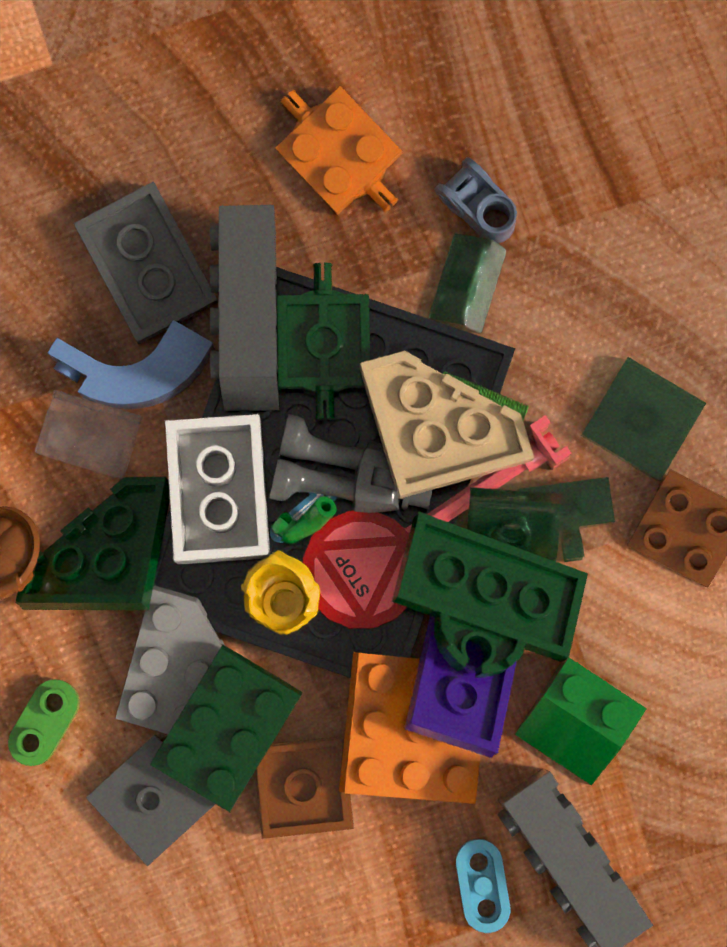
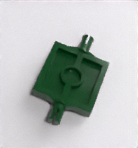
M321 263L313 264L314 290L302 295L277 296L279 389H305L316 393V420H324V402H326L327 420L335 419L334 392L345 388H365L359 365L370 360L369 294H344L332 290V263H324V281L321 280Z

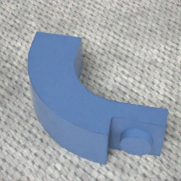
M173 320L156 349L148 357L132 365L111 366L101 363L56 338L48 351V355L57 362L53 369L74 382H78L81 376L86 378L78 390V393L83 398L115 409H141L163 403L186 389L202 372L210 359V351L215 350L213 342Z

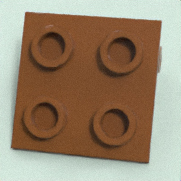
M670 469L659 483L656 495L627 546L708 588L727 556V498Z

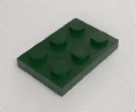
M222 644L150 765L230 812L300 699L302 691Z

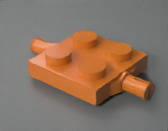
M341 86L323 103L312 108L305 103L294 89L288 93V96L299 108H296L284 96L280 103L285 106L298 122L293 131L275 147L277 152L337 215L353 200L366 194L378 204L384 213L390 210V205L380 194L392 206L399 199L382 184L381 180L386 169L403 154L402 150Z

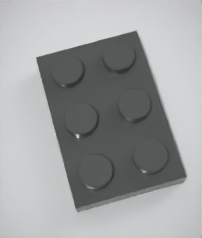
M154 181L73 223L138 345L166 331L173 320L181 323L218 303L215 294L211 293L206 277Z

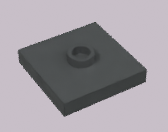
M157 735L150 738L86 797L147 866L215 805V803L150 765L163 743Z

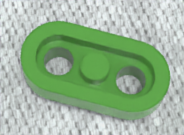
M48 680L35 690L8 739L9 751L17 762L26 766H36L45 763L52 757L80 706L78 692L70 683L63 680ZM52 694L60 695L63 700L61 709L56 712L51 711L47 707V699ZM28 734H34L39 739V747L34 752L26 750L23 745L24 738Z

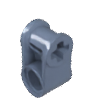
M466 157L461 162L463 167L445 185L439 183L434 190L441 201L453 213L461 217L482 239L489 243H502L509 239L514 232L517 218L516 206L492 181L481 166L471 158ZM499 210L506 214L508 222L502 227L495 228L486 224L483 217L489 211Z

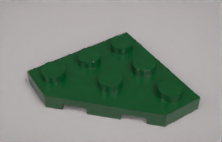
M123 477L110 488L113 493L94 510H91L89 507L86 508L60 530L63 536L44 552L39 551L38 560L33 571L34 576L25 586L24 590L17 593L15 603L23 610H149L170 500L169 480L166 477Z

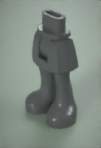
M288 414L279 456L340 466L355 470L354 478L315 471L290 461L278 459L269 499L286 501L294 493L310 492L352 501L353 510L356 512H389L399 510V508L406 510L408 505L428 509L432 490L401 499L398 498L382 444L370 440L365 448L322 440L308 432L303 418Z

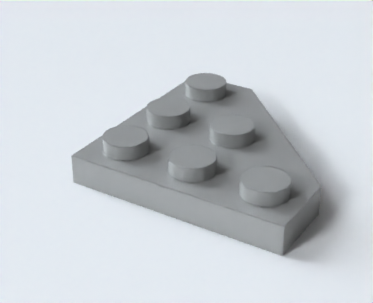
M153 586L150 607L144 613L115 719L165 734L169 733L222 644L225 645L222 639H219L206 617L208 614L198 598L159 586Z

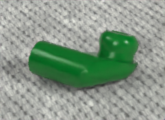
M319 497L298 520L294 519L289 512H283L271 526L272 531L282 538L281 542L294 544L319 531L335 515L336 505L328 497Z

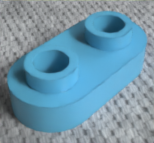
M472 839L460 847L455 859L463 912L472 928L482 933H492L500 930L507 923L510 916V902L503 860L500 851L494 844L485 839ZM476 853L484 854L487 858V865L482 870H474L470 866V859ZM489 899L494 902L495 910L490 916H482L478 913V904L482 900Z

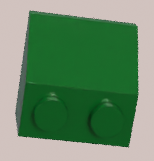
M569 657L560 663L514 735L588 784L593 785L623 747L647 708Z

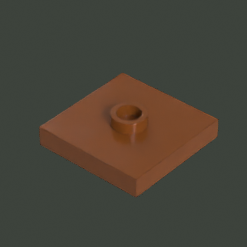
M344 736L271 744L255 770L262 839L354 829L351 794L339 792Z

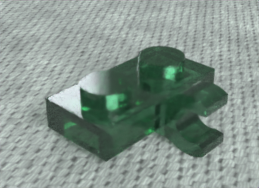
M609 477L517 490L523 536L559 531L564 563L580 561L584 558L580 528L615 523Z

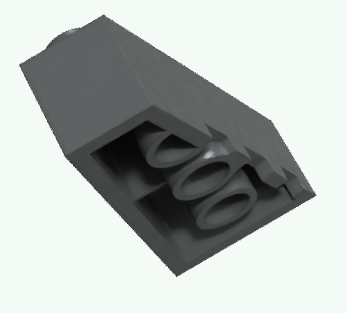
M274 205L219 206V223H210L211 251L219 250V265H210L211 293H219V307L210 308L211 335H219V350L210 351L211 379L219 378L224 411L279 410L276 371H278V349L276 332L277 294L275 284H277Z
M542 768L498 799L503 810L498 812L497 816L512 837L520 832L530 846L523 853L538 875L547 871L556 887L551 889L550 893L563 912L566 914L572 909L583 924L576 930L587 947H624L651 928L653 924L618 872L613 871L609 865L611 862L599 843L590 832L587 833L584 829L582 818L572 803L568 801L563 793L560 794L556 788L559 784L552 773Z

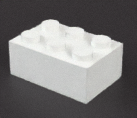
M259 414L165 421L174 562L177 564L267 558L270 555L262 427Z

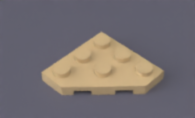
M406 351L360 363L359 369L399 499L533 461L534 455L522 416L505 405L502 407L480 395L478 390L447 373L444 375L422 363L421 359Z

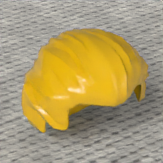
M277 550L267 558L258 561L248 570L245 581L241 585V589L244 592V608L249 616L258 624H262L280 635H288L299 630V628L317 615L320 587L315 582L308 567L300 560Z

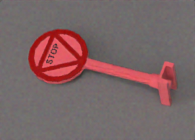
M544 415L532 423L527 431L534 455L532 462L484 475L427 515L450 522L526 469L531 472L543 463H546L553 470L567 461L572 453L567 446L557 453L553 452L560 446L550 432L542 436V433L547 431L551 423L547 416ZM348 511L331 518L319 531L312 535L303 556V564L308 567L315 582L319 584L320 598L318 610L328 620L348 628H376L395 620L407 608L393 603L392 598L411 525L404 528L395 519L378 512Z

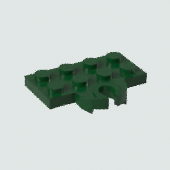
M419 512L413 518L392 602L435 617L434 637L439 652L450 666L458 672L465 668L469 660L466 653L467 641L478 644L483 650L484 660L475 669V678H486L500 674L511 667L522 657L524 649L559 662L569 658L588 573Z

